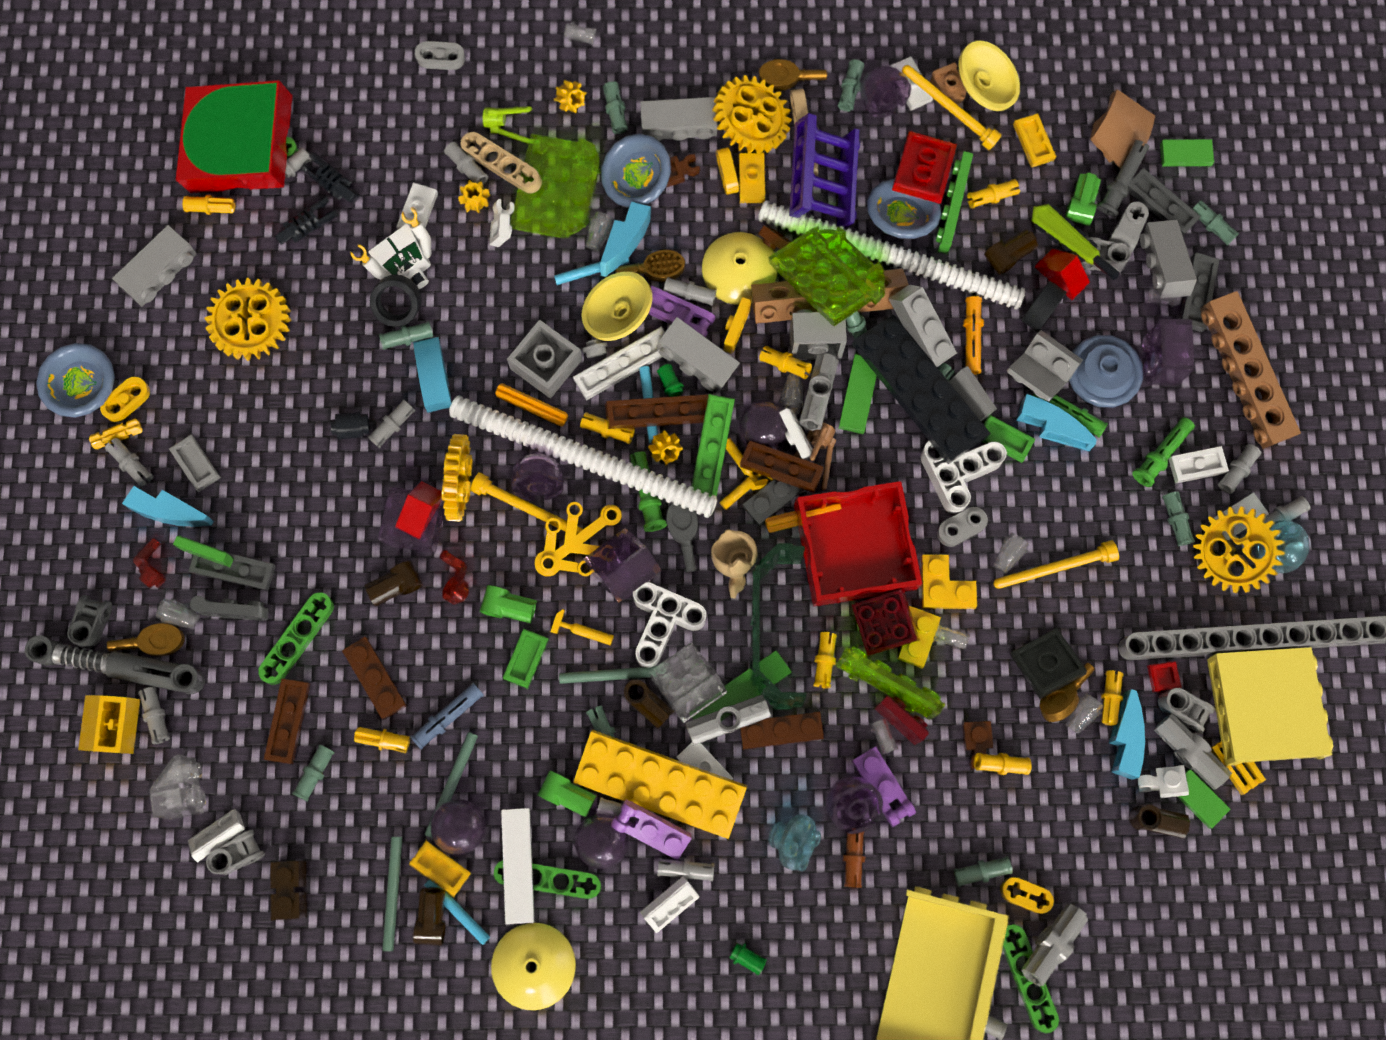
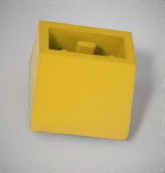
M85 695L78 750L133 754L140 699Z

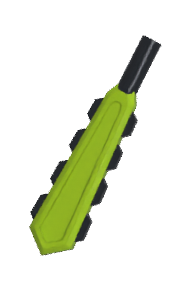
M1046 204L1033 208L1032 223H1034L1035 229L1041 233L1046 232L1048 238L1054 243L1060 242L1062 249L1068 253L1073 252L1078 256L1080 262L1095 265L1112 280L1118 278L1120 272L1100 256L1097 244L1093 240H1087L1086 234L1081 229H1075L1074 223L1069 218H1063L1062 212L1056 206Z

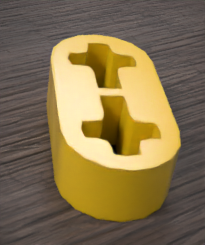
M729 147L716 150V158L725 194L738 193V180Z
M1007 878L1000 886L1001 896L1004 900L1034 913H1047L1053 907L1054 899L1050 891L1020 878ZM1017 883V889L1025 892L1024 896L1014 895L1013 898L1010 897L1011 892L1007 890L1008 885L1013 886ZM1042 893L1043 899L1047 902L1045 906L1040 905L1038 909L1037 902L1029 899V896H1040Z

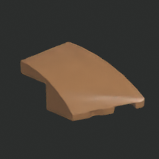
M1117 89L1110 95L1107 112L1094 122L1090 139L1102 151L1109 163L1114 161L1121 169L1134 141H1143V146L1148 142L1155 115Z

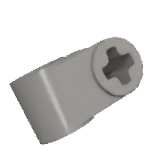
M1140 202L1129 204L1114 228L1109 241L1126 244L1132 254L1148 218L1149 212L1146 205Z
M1095 237L1086 238L1087 240H1093L1097 244L1100 256L1116 270L1121 272L1125 268L1131 256V251L1126 244L1101 240ZM1112 255L1120 257L1122 261L1114 260ZM1081 262L1086 270L1101 271L1093 264Z
M1181 688L1164 691L1158 698V706L1163 713L1167 715L1172 713L1186 728L1201 734L1205 730L1203 726L1208 716L1215 711L1211 704ZM1171 695H1174L1178 700L1177 708L1173 707L1170 703Z
M254 830L246 831L210 852L206 860L207 868L210 872L228 875L264 857V851H260L253 837L255 835ZM225 854L228 858V864L224 869L220 870L216 862L220 855Z

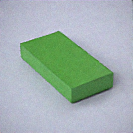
M1212 139L1162 140L1160 143L1162 166H1212L1214 163Z
M989 415L984 426L991 434L982 442L985 444L999 442L1006 448V455L1023 463L1035 438Z
M176 536L173 543L174 546L182 551L227 567H231L234 560L227 552L182 536Z
M523 629L503 679L529 689L549 639Z
M1189 769L1185 772L1189 795L1177 797L1209 829H1212L1231 809Z

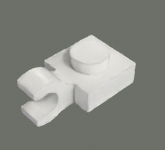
M498 199L493 204L494 219L491 221L489 245L500 247L506 240H509L512 233V226L509 225L510 215L514 211L513 202L507 205L506 210L501 207V199Z
M1184 765L1156 768V776L1141 775L1138 778L1140 793L1159 790L1160 798L1189 795Z

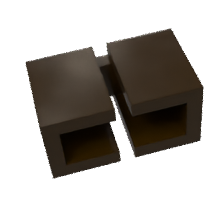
M306 861L270 863L271 889H276V894H271V921L307 918V892L295 893V887H307Z

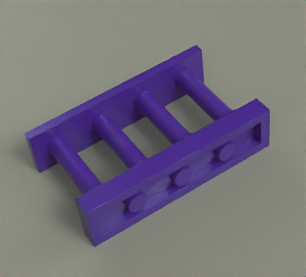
M807 113L795 122L789 216L799 218L810 210L837 217V227L844 226L845 229L855 222L857 215L855 203L858 151L860 148L859 129L855 128L844 137L818 130L816 126L817 116ZM815 140L840 147L841 159L838 160L816 153ZM814 163L839 170V183L815 176L813 173ZM812 187L837 193L838 207L814 200L812 197Z

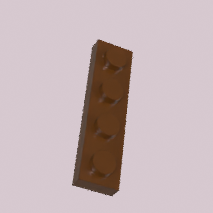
M708 394L606 401L605 410L608 429L703 423Z

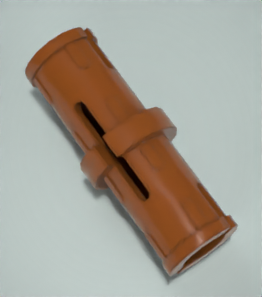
M847 830L846 855L843 856V861H846L844 887L862 888V862H865V857H863L864 831Z

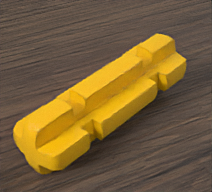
M137 419L127 421L126 425L122 423L103 430L102 434L97 432L90 435L89 441L94 449L105 447L106 443L113 444L111 440L114 438H119L121 441L129 438L130 434L134 436L140 434L143 430L141 423Z

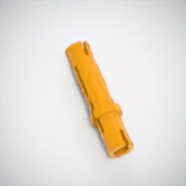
M978 296L966 298V319L963 320V326L966 328L965 362L966 367L968 366L974 375L981 374L982 372L981 328L984 326V320L981 319L982 298ZM973 314L975 315L974 331H973ZM972 340H974V357H972Z

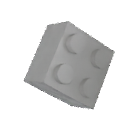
M803 309L797 311V313H792L789 341L790 353L793 357L799 360L816 359L817 354L828 353L834 355L836 359H841L847 342L845 311L838 312L837 309H826L823 312H812L811 310Z
M539 320L507 358V361L512 371L551 399L582 361L581 349Z

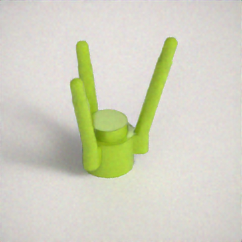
M531 106L484 108L483 126L490 128L491 134H500L536 147L540 145L537 141L500 129L501 126L506 124V114L530 112L532 110Z

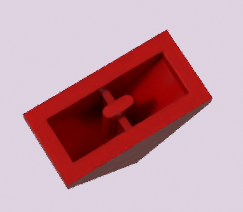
M1051 249L1035 265V268L1049 281L1067 292L1066 296L1071 300L1090 283L1078 256L1071 253Z
M421 481L408 494L396 523V528L420 539L442 502V491Z

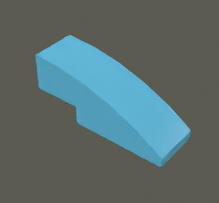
M631 202L625 222L614 220L601 259V276L606 277L616 270L637 248L650 223L651 206Z
M439 337L413 342L424 407L427 412L450 408L452 399Z
M1026 394L1021 401L1016 421L1041 427L1040 438L1090 451L1096 445L1097 439L1089 430L1059 407L1029 394Z
M133 486L122 503L130 510L161 523L200 527L211 526L214 522L204 513L164 490H161L157 498H154Z
M1133 689L1123 694V701H1121L1119 707L1118 724L1113 726L1109 740L1110 744L1119 746L1111 772L1131 780L1140 778L1145 749V727L1142 707L1137 691Z

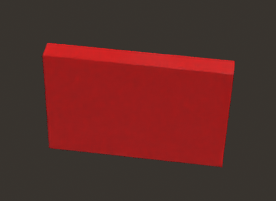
M909 131L892 191L941 204L957 144Z

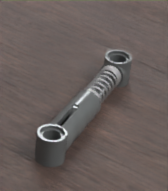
M34 636L25 645L24 652L26 657L30 661L44 666L66 664V666L70 667L73 665L74 668L80 667L82 670L87 668L89 671H102L108 678L186 694L198 693L205 684L204 674L199 669L188 664H178L117 651L112 653L105 652L104 654H100L99 651L94 653L92 649L86 651L85 648L79 650L78 646L72 648L71 645L61 644L59 641H54L44 636ZM47 645L46 654L40 657V649ZM152 670L171 675L170 678L150 674V671ZM188 673H192L193 678L191 683L187 686H184V676Z

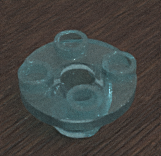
M1287 520L1276 521L1271 530H1281V533L1276 536V540L1285 541L1284 544L1278 546V550L1284 551L1285 555L1277 556V559L1283 565H1274L1273 568L1277 573H1288L1297 569L1305 561L1309 552V538L1306 531L1300 525ZM1256 544V554L1258 559H1261L1265 555L1266 550L1262 544Z
M799 814L794 816L788 824L776 823L769 832L768 840L772 848L779 850L780 862L785 868L794 871H804L808 866L814 847H817L820 843L821 833L816 830L815 822L811 817Z

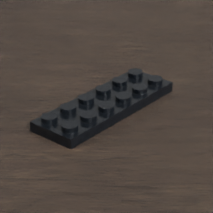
M894 314L853 340V347L947 464H950L989 437L991 433Z

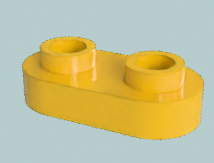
M139 377L126 379L112 391L104 405L100 407L101 413L112 422L124 420L149 398L150 388L148 384ZM140 389V394L134 396L135 390ZM120 406L119 412L114 413V408Z

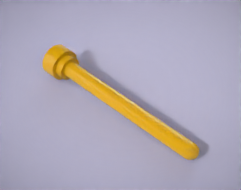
M910 65L902 67V73L980 136L981 145L987 150H990L1000 139L1002 134L995 128L993 130L989 127L986 129Z
M480 472L475 476L470 487L471 492L479 496L481 494L485 496L489 494L544 522L550 518H557L561 522V530L566 532V520L493 485L489 477ZM556 521L549 522L550 525L558 528ZM577 526L576 534L582 531L583 528Z
M1113 540L1101 543L1097 550L997 578L994 580L993 585L995 588L1000 589L1098 560L1101 562L1106 561L1107 563L1119 560V552Z

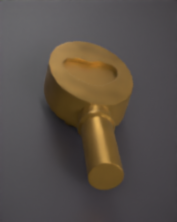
M776 59L768 61L761 66L759 81L761 83L765 79L766 87L773 84V90L783 91L794 87L798 80H827V70H799L791 61Z
M660 250L648 255L644 263L619 266L616 269V273L634 272L639 275L645 274L653 281L666 282L667 277L676 279L684 272L685 260L676 251Z
M159 623L146 627L136 638L107 641V649L110 652L140 648L144 653L151 656H168L177 652L183 646L185 636L177 627Z
M1086 663L1084 665L1087 670L1086 675L1041 698L1040 710L1046 721L1056 722L1063 720L1075 710L1079 703L1077 690L1081 688V685L1095 670L1091 664Z

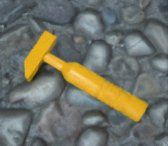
M728 438L726 450L742 472L751 478L752 482L749 484L751 490L763 489L767 485L768 480H758L752 471L740 467L743 454L731 438Z
M758 473L755 474L757 479H759L762 476ZM751 478L745 479L719 502L725 510L751 489L749 487V484L752 482Z
M565 609L556 614L550 632L558 634L561 626L570 629L573 634L611 646L614 635L577 623L569 624L562 622Z

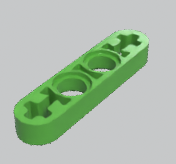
M315 593L307 600L261 663L259 676L264 682L276 685L287 676L332 614L334 603L328 595ZM325 599L324 604L327 607L324 611L319 609L316 612L315 616L319 618L317 622L312 617L306 615L308 611L314 614L317 610L315 603L317 601L322 602ZM304 620L310 621L312 625L311 631L308 634L301 635L298 632L299 623ZM288 642L294 643L296 647L294 654L290 657L283 656L281 652L283 645ZM276 655L279 659L287 662L285 666L279 663L276 667V672H278L276 677L270 676L267 678L269 676V673L266 671L267 668H274L278 663L274 659Z
M502 860L494 868V877L498 883L504 885V876L499 874L500 868L503 869ZM532 864V869H538L542 874L541 882L533 885V890L584 899H592L600 893L601 882L594 874ZM564 873L568 876L569 885L566 889L559 890L554 886L553 880L557 874ZM573 875H579L578 882H586L588 878H592V883L596 884V890H591L590 894L587 895L584 888L576 887V893H572L571 889L574 885Z
M1009 924L1007 925L1005 937L1009 936L1008 931L1010 929L1013 933H1018L1019 937L1015 939L1018 948L1024 946L1025 951L1016 952L1011 956L1010 950L1016 949L1014 944L1007 942L1005 938L1003 952L1032 1025L1040 1032L1051 1033L1056 1030L1059 1024L1057 1011L1046 984L1039 986L1041 988V996L1037 1000H1031L1027 996V988L1033 982H1030L1023 973L1017 970L1016 960L1021 956H1026L1029 959L1033 951L1024 930L1018 925ZM1046 1001L1047 1006L1041 1007L1046 1015H1051L1052 1019L1048 1020L1049 1026L1046 1027L1044 1024H1039L1038 1020L1042 1018V1015L1038 1008L1033 1010L1032 1005H1041Z

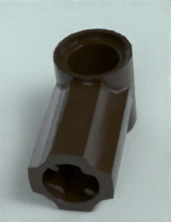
M1025 229L1005 242L999 241L984 253V256L997 274L1001 275L1010 270L1018 260L1035 251L1039 245L1032 231Z
M405 561L391 568L390 573L364 586L370 600L376 607L400 594H410L421 588L423 584L412 561Z
M632 680L626 684L623 693L626 702L659 729L674 711L641 680ZM632 686L641 687L644 693L643 697L639 700L631 699L628 695L629 688Z
M1154 805L1136 806L1129 813V822L1137 830H1147L1185 839L1189 832L1190 821L1189 815L1160 809ZM1143 811H1146L1149 815L1147 825L1141 819Z
M428 887L420 890L418 918H416L413 932L414 944L443 945L446 931V921L443 920L445 890L439 887Z

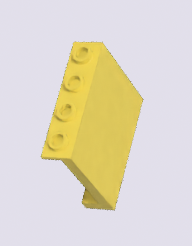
M1312 647L1216 653L1207 659L1225 766L1238 765L1244 762L1316 757L1318 760L1332 755L1333 741L1331 736L1328 735L1326 725L1328 715L1322 704L1321 696L1323 689L1317 678V659L1313 655Z

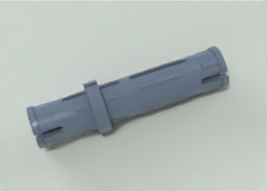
M472 683L434 717L431 715L428 718L429 721L415 734L410 736L411 739L422 750L439 733L441 735L445 733L444 729L478 699L483 697V693Z

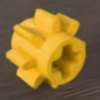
M564 80V85L556 87L557 92L554 100L561 103L559 109L564 111L569 109L576 113L577 108L585 105L584 96L586 92L579 90L581 88L580 83Z
M469 180L465 187L460 186L462 195L458 199L460 204H465L466 212L473 210L480 213V209L484 206H489L486 198L490 197L488 189L483 190L482 181L477 184Z
M666 431L653 436L652 445L648 446L652 452L651 456L656 462L662 459L666 465L678 460L679 451L683 450L677 435L673 433L669 436Z

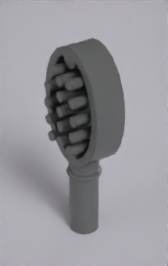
M672 503L667 511V528L671 537L681 544L686 572H693L697 570L692 540L696 537L698 530L697 514L695 510L691 512L688 507L683 509L680 504L676 506Z

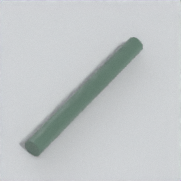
M667 665L650 668L637 667L559 673L560 684L663 677L667 676Z
M467 733L424 834L425 836L435 839L478 738L477 735Z
M391 837L382 951H394L402 837Z

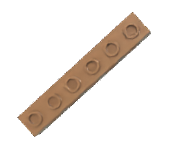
M903 269L751 285L752 309L756 324L791 320L792 313H797V311L808 309L812 312L837 309L838 312H841L838 309V305L844 300L846 305L849 306L847 299H853L858 312L894 309L888 298L909 284Z
M1238 291L1212 300L1201 307L1202 321L1208 326L1212 334V343L1220 352L1223 368L1232 379L1233 390L1240 397L1244 406L1243 413L1252 424L1254 438L1257 443L1261 445L1262 449H1265L1301 434ZM1223 319L1229 322L1230 329L1225 327ZM1234 343L1240 346L1241 353L1235 350ZM1244 366L1250 369L1251 376L1245 373ZM1255 390L1261 393V400L1256 397ZM1266 413L1271 416L1272 424L1266 420Z

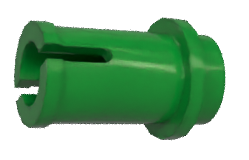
M666 364L661 366L657 373L665 387V395L669 397L681 396L684 393V385L679 382L672 365Z
M736 943L729 956L733 960V964L739 963L757 976L761 973L767 959L747 949L745 943L742 945Z

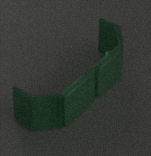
M778 543L761 559L760 564L755 565L750 580V625H752L750 634V681H752V686L758 687V692L761 695L763 694V697L775 709L802 707L806 699V693L781 692L760 671V580L776 564H801L805 546H794L791 543Z

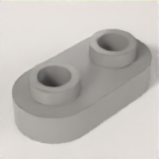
M425 41L420 43L415 49L416 60L423 68L456 70L465 63L464 50L457 43ZM426 56H432L431 59H425ZM451 57L457 58L455 60H449Z
M970 507L945 520L938 528L937 537L945 546H957L985 529L988 523L987 515L981 508ZM976 516L979 519V523H973L970 517ZM948 528H954L956 535L951 536L948 533Z

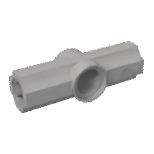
M817 354L799 424L804 429L811 431L821 430L839 362L832 354ZM815 390H820L823 393H817L815 392Z
M762 694L738 704L723 707L719 711L686 722L685 724L694 746L770 718L771 715ZM724 713H731L735 717V725L725 727L721 723V716Z
M1172 713L1157 724L1154 731L1174 750V755L1179 762L1188 769L1194 770L1213 790L1230 778L1232 772L1210 752L1212 750L1210 745L1198 734L1191 733Z
M1066 904L1054 923L1045 928L1038 936L1036 949L1021 969L1023 975L1030 982L1038 986H1044L1056 966L1064 962L1074 950L1073 942L1088 921L1087 914L1083 910L1072 904Z

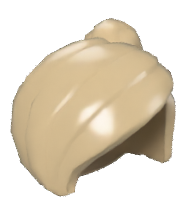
M726 529L713 544L711 556L716 569L725 576L730 577L728 585L730 597L735 599L746 584L744 574L756 563L758 556L757 546L749 534Z

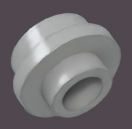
M595 339L586 342L587 347L582 348L587 358H593L606 354V347L608 345L607 342L602 343L601 340Z

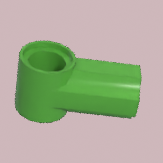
M1092 173L1079 175L1074 195L1066 210L1065 218L1090 226L1097 207L1095 200L1101 181L1097 175Z
M487 585L479 612L496 618H503L504 616L531 623L537 601L510 594L508 590Z
M549 771L537 796L587 817L597 796L572 784V781Z

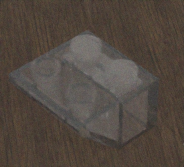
M692 642L648 672L651 680L682 723H685L727 693L717 672Z
M180 754L174 755L150 788L154 818L173 820L204 813L203 806L206 805V797L203 789L200 790L199 779L202 778V769L200 763L196 762L195 758Z

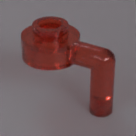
M154 537L133 558V562L139 568L138 571L141 574L139 579L149 588L153 586L159 588L167 580L156 568L146 561L161 545Z
M443 550L439 558L456 569L454 577L445 584L442 597L455 605L463 602L469 594V584L464 580L467 565L447 550Z

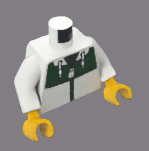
M411 207L415 216L411 219L407 218L402 211V219L407 224L368 251L371 256L366 255L365 248L360 244H357V246L363 250V254L360 257L354 256L351 251L350 254L353 259L362 261V265L375 278L382 280L390 275H403L411 279L421 289L429 282L423 272L431 266L429 261L432 254L431 237L422 222L417 220L418 212L416 208Z

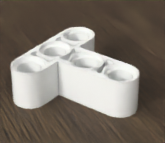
M928 441L921 452L920 458L944 509L948 513L956 515L964 511L971 499L970 492L965 483L998 469L1005 460L1007 452L1006 448L999 442H990L964 453L950 464H947L941 455L939 458H933L928 454L929 449H935L930 441ZM987 452L995 453L998 461H991L987 457ZM963 462L973 464L975 471H967L963 466ZM939 473H948L951 476V481H943ZM958 495L962 499L963 504H954L951 501V496Z
M640 582L635 586L633 590L634 603L638 608L652 614L636 648V659L641 667L650 668L659 663L675 625L691 631L700 630L705 625L706 610L699 603L650 582ZM642 590H649L653 596L651 600L644 602L639 600L638 594ZM669 600L674 601L677 604V608L673 612H666L662 608L663 603ZM691 611H697L701 614L702 619L697 623H691L686 616ZM655 625H663L666 628V633L661 637L654 636L651 629ZM645 649H652L656 655L653 660L647 662L641 659V652Z

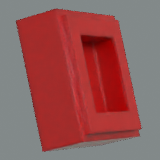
M1176 661L1147 666L1152 692L1182 688Z

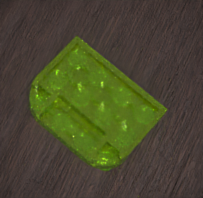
M531 134L524 162L538 171L542 179V185L534 193H526L518 188L510 225L515 230L559 238H570L569 235L579 232L583 227L586 228L590 220L589 213L597 177L600 174V162L596 146L582 138L575 142ZM524 174L521 175L524 178L525 182H533L534 180L533 178L529 179L525 177Z
M819 226L814 227L769 257V264L832 326H836L871 301L876 305L885 296L883 267L879 262L874 265L846 239V231L839 227L837 230H819Z
M852 646L851 649L845 647L836 663V667L849 673L848 677L857 682L861 679L891 697H898L907 706L905 710L912 714L915 711L926 719L932 720L942 712L945 703L941 702V697L936 692L927 687L920 689L915 686V681L902 673H899L897 676L891 672L892 669L887 664L879 660H875V662L866 658L867 654L857 647Z

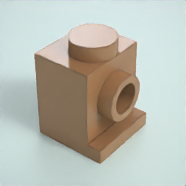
M954 62L933 71L930 83L957 105L964 100L967 91L962 84L956 63Z

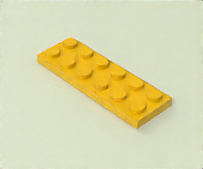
M595 730L590 732L573 781L575 784L622 801L629 800L652 812L729 839L747 789L745 784Z

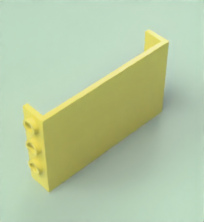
M915 886L914 891L907 890V905L876 1040H984L1009 916L986 910L987 905L975 901H970V905L958 903L959 897L943 894L942 899L931 896L932 891Z

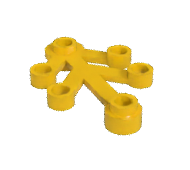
M578 502L569 503L566 507L568 517L564 544L557 550H555L556 534L561 530V522L557 518H550L545 523L547 533L544 551L540 552L534 561L537 572L543 576H553L559 570L578 572L582 576L591 575L594 567L590 561L582 560L577 563L562 559L569 553L599 556L603 560L613 558L615 551L611 545L603 544L597 546L583 543L606 525L613 526L619 523L622 517L621 510L616 505L604 506L600 511V517L576 534L578 517L582 514L583 508ZM572 505L578 506L579 512L577 515L570 513L569 509ZM609 510H613L616 513L614 520L607 518ZM550 521L557 522V530L551 531L548 524ZM604 547H608L611 550V554L608 557H604L601 553ZM546 558L552 559L553 565L551 568L544 567L543 561ZM583 563H587L590 566L589 572L583 573L580 567Z

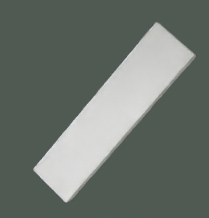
M659 327L573 376V380L586 401L636 373L640 367L648 366L662 358L656 346L665 333L663 328Z
M530 808L501 810L505 924L534 923Z

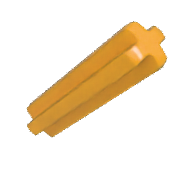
M500 383L496 389L495 394L498 398L556 425L564 426L568 419L566 412L508 385Z
M835 504L824 509L819 508L807 511L806 517L839 510L842 507L841 504ZM795 511L768 517L765 520L767 531L772 533L798 526L797 514Z

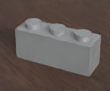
M715 97L641 101L642 134L652 136L658 141L662 139L681 141L693 137L708 139L712 136H717V121L713 120L716 112L712 111L716 104L713 102Z
M1178 220L1147 222L1145 231L1140 236V245L1146 251V264L1149 269L1151 268L1153 287L1158 290L1160 299L1191 296L1197 278Z
M167 225L112 279L123 291L143 307L156 297L157 292L164 285L171 283L175 275L183 267H187L197 253L187 241Z
M908 285L888 298L901 324L936 367L957 354L923 287Z
M676 317L656 346L662 357L669 361L674 360L680 365V369L689 376H696L701 380L702 386L709 391L715 390L718 393L740 364V362L678 317Z

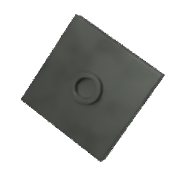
M1058 628L1011 652L1012 659L1039 699L1087 673L1086 668Z

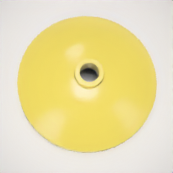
M974 41L962 50L959 57V74L968 94L978 104L990 110L1003 111L1011 107L1019 97L1020 82L1017 71L1008 56L997 46L986 41Z
M734 232L719 237L708 247L703 257L702 276L707 288L717 290L716 297L729 304L739 305L742 297L751 300L752 303L751 285L773 283L776 281L778 272L777 259L772 248L762 242L763 239L750 233ZM743 259L745 263L738 264L736 260Z
M634 272L615 273L600 281L590 291L582 308V322L585 329L593 337L603 341L617 340L631 334L643 323L652 305L650 285L641 275Z
M542 923L523 924L504 935L495 948L491 964L492 978L501 996L510 1004L526 1010L544 1009L558 1002L569 990L576 970L574 951L567 938L554 927ZM530 961L535 962L537 965V970L533 973L527 970V964Z

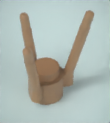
M826 423L822 424L821 430H809L807 435L809 443L811 442L814 446L810 456L811 461L815 460L819 449H826L827 447L822 490L827 489L832 453L836 443V439L833 438L836 430ZM797 450L794 456L799 458L801 455Z

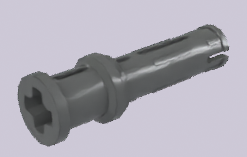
M1134 141L1114 182L1108 184V191L1103 201L1098 203L1096 208L1109 216L1117 217L1119 213L1117 210L1123 198H1127L1129 194L1127 188L1150 147L1147 143L1143 146V141Z

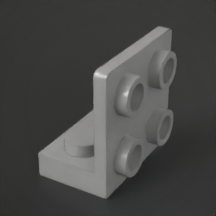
M1040 330L1025 353L1008 368L1007 372L1012 375L1014 380L1023 383L1033 390L1036 396L1050 401L1069 382L1083 359Z

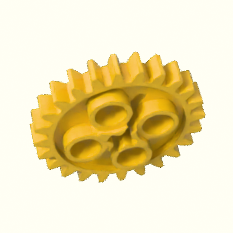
M744 75L741 80L735 77L732 82L728 80L724 87H721L713 101L716 104L712 111L717 113L713 120L720 122L717 130L725 131L722 136L723 139L730 137L731 146L737 142L739 144V151L745 146L747 147L748 154H751L754 149L758 155L763 150L769 153L772 148L776 149L787 137L786 134L790 130L788 124L792 121L791 118L786 117L790 113V109L783 108L787 100L779 99L781 92L774 93L773 84L766 87L765 79L761 83H757L756 76H753L749 81L747 76Z
M249 278L246 279L245 285H242L237 279L236 287L234 288L227 283L226 288L228 291L218 290V294L221 297L219 299L211 298L215 306L206 308L211 316L205 317L206 322L210 324L205 327L208 333L211 334L209 338L213 343L216 342L215 346L219 350L224 349L223 352L228 357L233 353L237 360L241 358L242 354L247 361H250L251 354L260 359V352L262 351L270 355L269 347L272 346L278 349L276 341L286 340L281 333L290 331L288 326L284 324L291 322V318L287 315L290 309L287 305H284L287 301L283 296H280L281 293L277 288L272 290V286L268 282L263 286L260 279H257L254 285ZM266 303V307L264 309L259 311L257 310V307L260 304ZM241 304L239 309L231 311L234 305ZM240 328L236 335H230L233 329ZM266 328L264 333L256 335L258 329Z
M452 435L450 445H448V452L444 458L442 501H444V515H446L447 521H461L464 516V510H466V503L469 502L470 476H472L473 459L472 455H470V441L467 435Z
M1240 506L1238 514L1235 513L1233 507H1228V515L1219 510L1217 511L1219 519L1216 520L1209 516L1208 519L1211 525H1201L1205 533L1204 535L1196 534V537L1202 540L1201 544L1193 545V547L1201 550L1200 554L1194 556V559H1202L1203 561L1197 568H1206L1208 570L1203 577L1209 578L1213 576V586L1223 582V591H1226L1232 585L1233 593H1238L1240 586L1247 593L1250 592V584L1256 589H1261L1260 580L1269 584L1270 580L1267 575H1278L1273 567L1274 565H1283L1277 559V556L1285 555L1286 552L1278 550V546L1284 544L1285 541L1276 540V536L1281 533V530H1271L1275 522L1269 521L1265 523V513L1255 517L1256 509L1252 508L1247 515L1245 507ZM1243 523L1247 528V534L1239 539L1234 534V528L1236 525ZM1223 531L1228 533L1235 544L1245 546L1242 551L1255 563L1256 568L1253 569L1242 555H1234L1236 548L1222 535ZM1217 541H1222L1226 545L1225 553L1221 556L1216 555L1213 551V546ZM1256 544H1262L1265 547L1266 552L1261 559L1255 558L1252 554V549ZM1236 561H1240L1244 566V572L1240 576H1235L1231 571V566Z

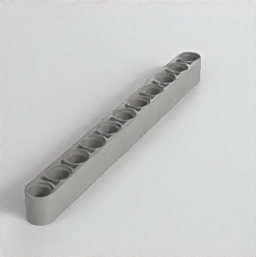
M1386 616L1136 632L1123 638L1119 643L1118 650L1120 655L1126 660L1205 656L1215 655L1216 653L1386 643ZM1369 625L1375 629V636L1370 633ZM1343 627L1349 631V638L1343 634ZM1316 629L1321 630L1323 633V640L1317 637ZM1290 630H1292L1296 634V642L1290 638ZM1263 632L1268 633L1270 636V644L1264 641L1262 637ZM1237 633L1244 638V645H1240L1237 642ZM1210 635L1214 636L1217 639V647H1214L1210 644ZM1183 637L1191 641V649L1183 645ZM1156 639L1164 642V651L1157 648ZM1130 640L1135 641L1138 644V653H1135L1130 649Z

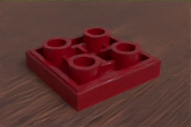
M904 589L852 604L867 656L919 641Z
M886 696L875 707V710L911 743L917 745L922 742L929 734V731L926 729L927 723L918 715L912 717L905 710L907 707L905 703L898 697L894 696L891 698Z

